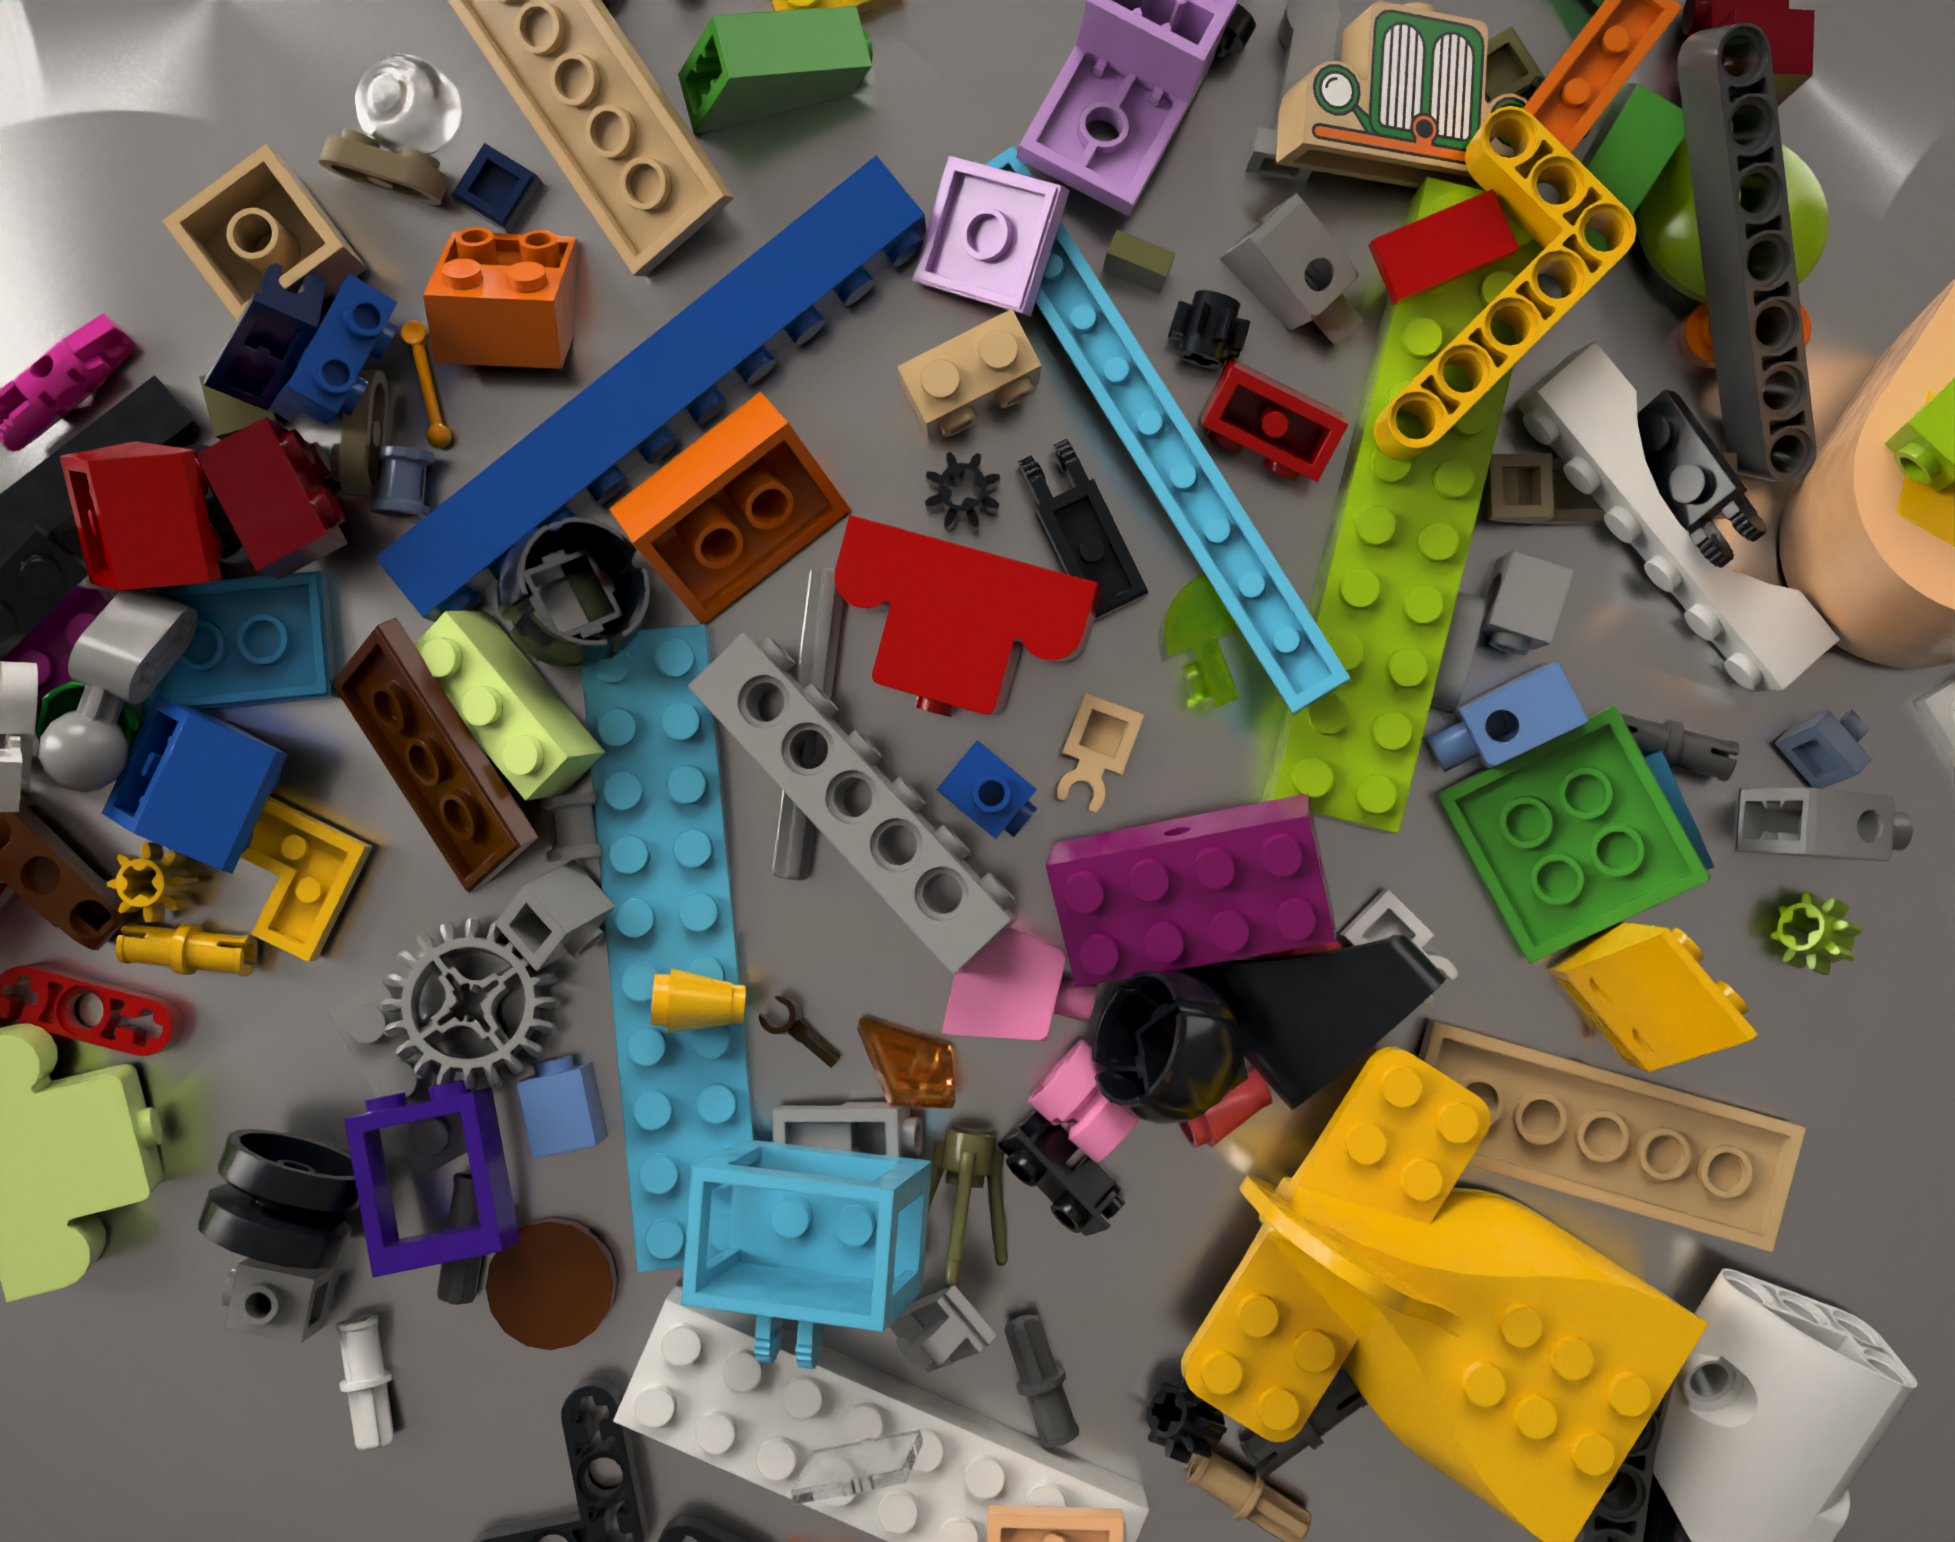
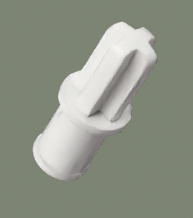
M374 1314L343 1320L336 1325V1330L339 1332L345 1380H342L339 1386L340 1391L347 1392L354 1442L358 1450L378 1449L390 1444L394 1439L387 1382L391 1381L393 1377L391 1371L384 1369L378 1330L379 1319L378 1315Z

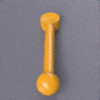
M410 320L403 325L401 336L412 347L430 424L426 438L432 447L444 448L451 441V432L446 425L442 424L424 347L428 342L429 332L421 322Z

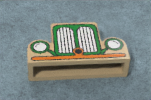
M1376 1L1344 28L1342 33L1341 62L1326 61L1316 66L1283 96L1278 115L1276 164L1419 188L1428 176L1484 190L1472 178L1466 168L1464 159L1466 147L1489 114L1498 108L1507 106L1523 108L1528 101L1516 94H1502L1488 103L1485 101L1488 27L1483 21L1436 12L1435 7L1427 3L1414 2L1400 5ZM1499 137L1489 138L1490 145L1497 154L1507 158L1515 157L1514 150L1508 141Z

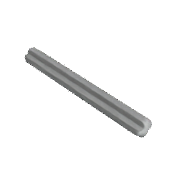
M815 567L809 572L796 680L804 689L810 683H814L831 700L844 599L838 593L834 582L835 568ZM822 734L810 736L802 745L801 758L808 769L816 768L824 762L826 739ZM783 790L772 872L774 876L782 879L806 880L810 874L815 825Z

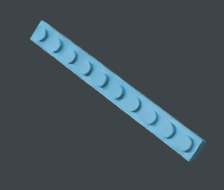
M1014 146L985 164L1033 178L1025 163L1016 159L1017 151ZM1060 220L1035 303L1291 713L1295 716L1351 682V678Z

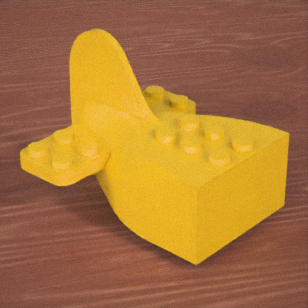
M1396 1046L1383 1047L1375 1051L1367 1060L1322 1134L1292 1178H1283L1276 1187L1255 1175L1247 1174L1241 1183L1239 1191L1260 1214L1258 1219L1262 1226L1239 1266L1186 1348L1181 1359L1182 1375L1189 1389L1197 1397L1264 1439L1272 1442H1285L1294 1438L1301 1431L1338 1370L1343 1365L1354 1386L1387 1428L1425 1462L1540 1541L1574 1542L1709 1323L1522 1203L1489 1191L1453 1188L1488 1132L1491 1123L1487 1104L1479 1096L1408 1051Z

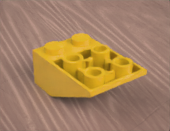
M1619 922L1576 942L1546 968L1628 1065L1647 1072L1751 1041L1758 1035L1743 1017L1749 1011L1746 1003L1728 984L1721 980L1715 983L1698 964L1704 959L1703 953L1691 938L1678 928L1670 931L1667 927Z

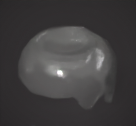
M391 54L369 66L363 71L355 94L358 124L365 134L378 141L380 146L395 153L402 151L403 148L416 149L429 155L436 153L455 135L462 113L458 90L448 78L428 61L408 54Z

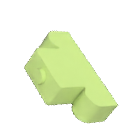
M15 1024L0 1028V1281L6 1303L65 1288L77 1282L99 1258L106 1244V1229L101 1219L94 1213L144 1201L164 1178L157 1145H161L163 1140L161 1121L154 1107H146L135 1066L130 1063H124L58 1080H51L49 1074L54 1071L58 1060L57 1046L49 1033L43 1028L32 1024Z

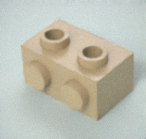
M1010 309L897 366L900 386L927 438L930 439L941 432L944 437H948L965 430L978 420L977 414L997 404L1001 408H1006L1027 398L1035 391L1033 386L1040 381L1042 365L1013 309Z

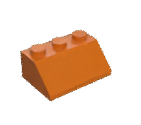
M760 391L609 508L635 547L700 624L707 623L851 510L788 421Z

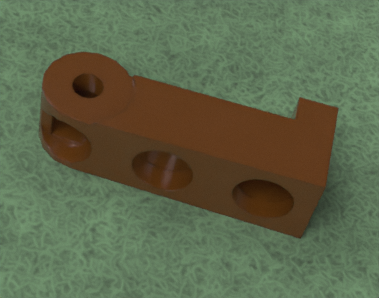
M20 791L19 812H0V879L55 928L59 927L69 937L84 947L92 950L101 949L133 913L121 914L118 911L123 900L118 895L117 890L107 887V881L96 874L30 809L34 804Z

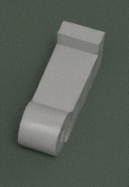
M1338 0L1288 1L1279 24V38L1286 51L1272 129L1257 127L1249 148L1246 171L1302 181L1308 180L1312 170L1276 164L1279 108L1283 96L1291 87L1316 66L1326 61H1334L1341 19V5Z

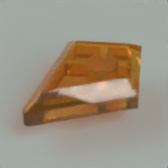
M865 1017L859 1019L857 1031L889 1106L953 1109L955 1104V1088L951 1046Z

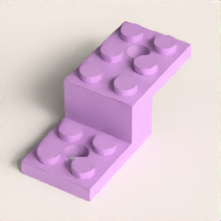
M1087 0L1076 45L1020 142L1016 159L1129 217L1208 73L1225 27L1240 0ZM1094 120H1104L1116 128L1119 136L1112 141H1099L1089 134L1086 125Z

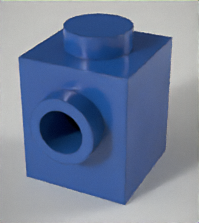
M978 740L936 789L994 839L1003 830L1014 838L1038 809L1029 801L1037 789Z

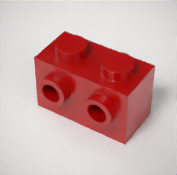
M1230 357L1200 413L1202 426L1209 429L1206 436L1215 443L1237 453H1240L1245 446L1265 456L1263 465L1275 473L1293 481H1297L1301 474L1317 483L1349 425L1341 412Z

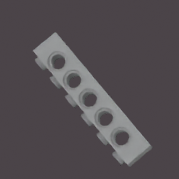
M743 632L688 685V688L952 975L962 973L1018 920L1008 908L1016 901L1015 898L990 872L980 878L963 860L971 853L968 847L945 824L937 831L919 813L926 806L925 801L900 776L892 783L875 764L882 758V755L858 730L855 729L848 736L831 718L839 709L814 683H810L805 689L788 672L796 663L775 640L768 636L761 643L760 640ZM779 688L784 697L783 710L778 717L765 722L759 714V700L769 689ZM822 734L828 744L827 757L820 766L808 769L801 758L802 745L810 736ZM864 780L872 791V803L864 814L854 817L845 808L844 794L852 783ZM906 827L915 835L917 850L909 862L899 865L890 858L887 851V842L895 830ZM948 874L959 882L962 889V898L955 910L944 913L933 904L931 888L939 877Z

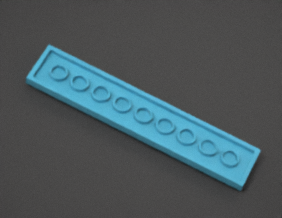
M705 624L639 630L637 636L618 655L610 659H601L596 665L581 668L587 731L605 751L591 766L593 792H597L598 802L594 804L597 843L602 845L603 855L599 856L601 887L604 894L615 905V908L605 919L637 1272L684 1268L692 1165L743 1139L756 1140L745 1013L743 1024H730L666 1033V1027L650 1026L654 974H670L671 968L731 982L735 985H742L717 718L688 688V685L711 663L708 626ZM722 1184L712 1190L707 1261L728 1248L733 1189L731 1184Z

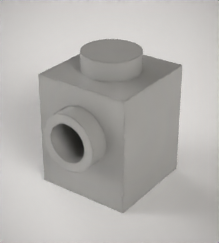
M573 859L523 885L495 922V925L537 972L568 953L574 959H577L592 949L604 935L599 926L615 908V905Z
M252 1258L243 1260L230 1271L223 1288L222 1304L228 1306L224 1328L302 1344L322 1329L335 1266L322 1269H303L261 1262Z

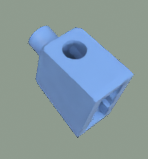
M1542 663L1457 706L1454 713L1459 723L1427 738V741L1444 772L1475 757L1478 758L1481 765L1491 768L1589 722V719L1560 663ZM1502 712L1507 719V730L1505 733L1492 739L1486 731V720Z

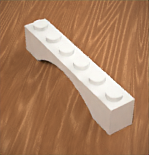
M1596 341L1567 356L1515 402L1524 414L1523 423L1528 432L1538 442L1551 446L1565 463L1563 470L1570 483L1580 492L1590 494L1599 506L1603 508L1606 512L1604 521L1609 530L1621 541L1632 544L1646 561L1644 569L1648 577L1660 589L1671 592L1686 610L1684 618L1687 624L1701 638L1713 642L1727 659L1724 662L1726 671L1739 685L1746 689H1751L1753 692L1784 690L1840 640L1800 590L1768 584L1736 571L1727 564L1723 568L1715 567L1714 564L1704 558L1700 549L1695 546L1689 537V533L1680 525L1661 497L1646 463L1638 428L1637 391Z

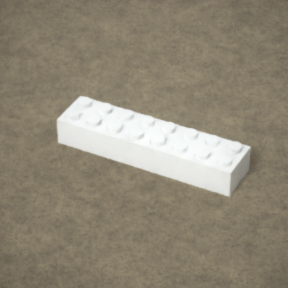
M679 1282L676 1283L663 1304L613 1422L888 1542H987L988 1505L1122 1509L1124 1518L1123 1542H1136L1149 1512L1143 1485L1057 1447L1045 1448L1041 1446L1040 1440L828 1347L822 1345V1352L816 1369L799 1368L795 1351L797 1334L784 1328L781 1331V1348L774 1363L757 1362L754 1354L756 1316L746 1313L681 1305L683 1284Z

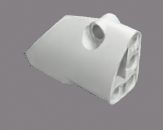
M1729 1268L1722 1269L1694 1313L1709 1324L1665 1394L1658 1419V1439L1653 1473L1691 1542H1832L1843 1527L1849 1514V1486L1916 1389L1917 1381L1882 1336L1858 1317Z

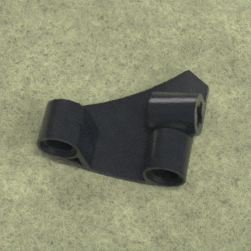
M1407 934L1392 935L1379 941L1323 952L1254 960H1230L1180 969V973L1197 977L1220 993L1230 1009L1235 1011L1244 1057L1291 1110L1312 1097L1365 1054L1432 995L1446 980L1443 974Z

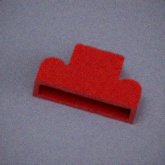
M849 515L834 576L837 591L847 603L870 611L889 610L872 671L873 681L882 686L917 695L916 708L952 717L954 706L984 715L1001 713L1006 705L1022 644L1030 654L1047 661L1064 662L1079 655L1085 649L1090 639L1104 586L1097 582Z

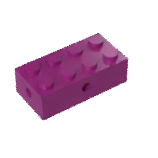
M1308 794L1055 842L1046 863V870L1076 988L1132 978L1133 974L1147 970L1153 972L1173 971L1336 942L1335 915Z

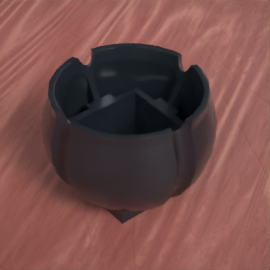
M567 517L561 521L552 522L549 526L546 524L541 528L527 532L508 552L500 568L497 583V602L500 616L505 620H511L514 626L510 636L525 652L536 658L537 662L542 661L543 663L561 668L589 667L596 665L601 659H610L618 655L637 636L649 603L650 583L647 569L636 568L632 564V559L637 549L619 531L603 522L590 518ZM566 577L589 623L563 633L557 629L536 587Z
M1147 970L1135 973L1131 978L1135 987L1119 985L1106 1002L1098 1019L1093 1038L1092 1061L1100 1063L1105 1069L1094 1077L1096 1084L1105 1098L1111 1103L1122 1107L1133 1117L1157 1124L1187 1122L1203 1115L1209 1108L1216 1106L1231 1090L1248 1079L1235 1011L1230 1009L1220 993L1197 977L1175 971L1153 972Z

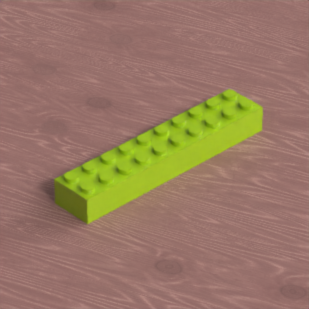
M1427 176L1410 201L1405 225L1486 191ZM1503 208L1502 210L1519 246V250L1513 256L1397 305H1393L1387 293L1309 608L1310 615L1350 676L1351 682L1293 716L1288 706L1285 705L1261 802L1308 794L1314 817L1381 834H1399L1514 365L1437 442L1415 459L1400 461L1391 459L1382 453L1375 441L1374 427L1376 419L1385 407L1542 252L1543 247ZM1491 320L1490 328L1494 338L1504 345H1515L1516 337L1512 327L1504 321ZM1444 366L1443 376L1447 385L1457 392H1469L1470 383L1467 374L1457 366ZM1397 412L1396 424L1401 434L1410 439H1422L1424 429L1419 417L1412 412Z

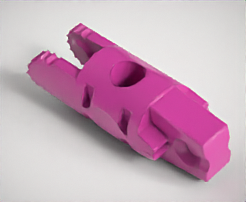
M103 313L67 337H62L0 389V442L6 450H11L13 453L14 451L26 448L33 440L40 437L102 386L105 380L136 348V344L127 332L111 317Z

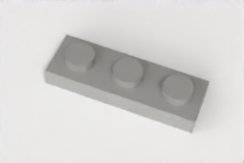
M385 979L327 1011L375 1098L405 1092L407 1104L431 1100L428 1087L436 1086L440 1067L435 1065L430 1074L425 1078H417L413 1075V1070L422 1055L418 1052L404 1061L398 1060L394 1055L396 1049L409 1040L407 1034L392 1038L384 1035L383 1028L386 1025L402 1020L401 1012L390 1013L380 1009L381 1000L387 998L401 999L396 988L387 985ZM460 1112L391 1126L419 1178L426 1176L467 1152Z

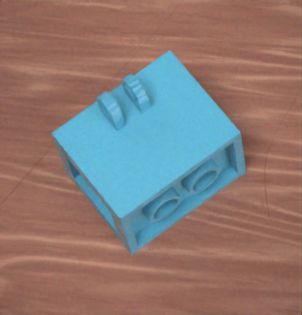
M743 1139L692 1165L681 1305L756 1315L755 1359H757V1362L770 1364L774 1363V1360L777 1359V1354H779L781 1348L783 1319L798 1320L796 1360L799 1368L816 1369V1365H818L822 1352L824 1324L884 1332L922 1293L932 1161ZM722 1184H731L733 1189L728 1248L707 1261L712 1190Z

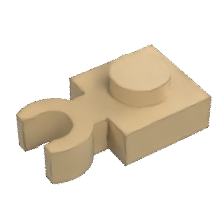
M1084 693L1062 750V754L1078 759L1075 770L1065 774L1059 781L1056 790L1057 799L1065 801L1069 788L1073 783L1085 782L1091 787L1093 793L1088 805V811L1096 813L1102 807L1106 797L1105 785L1101 779L1103 772L1107 770L1120 776L1123 774L1145 715Z

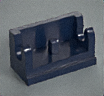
M277 263L270 265L261 278L259 292L255 291L227 341L218 353L216 360L206 375L204 386L266 411L270 408L319 327L326 280L308 273L298 290L299 294L291 293L284 289L279 282L282 268Z

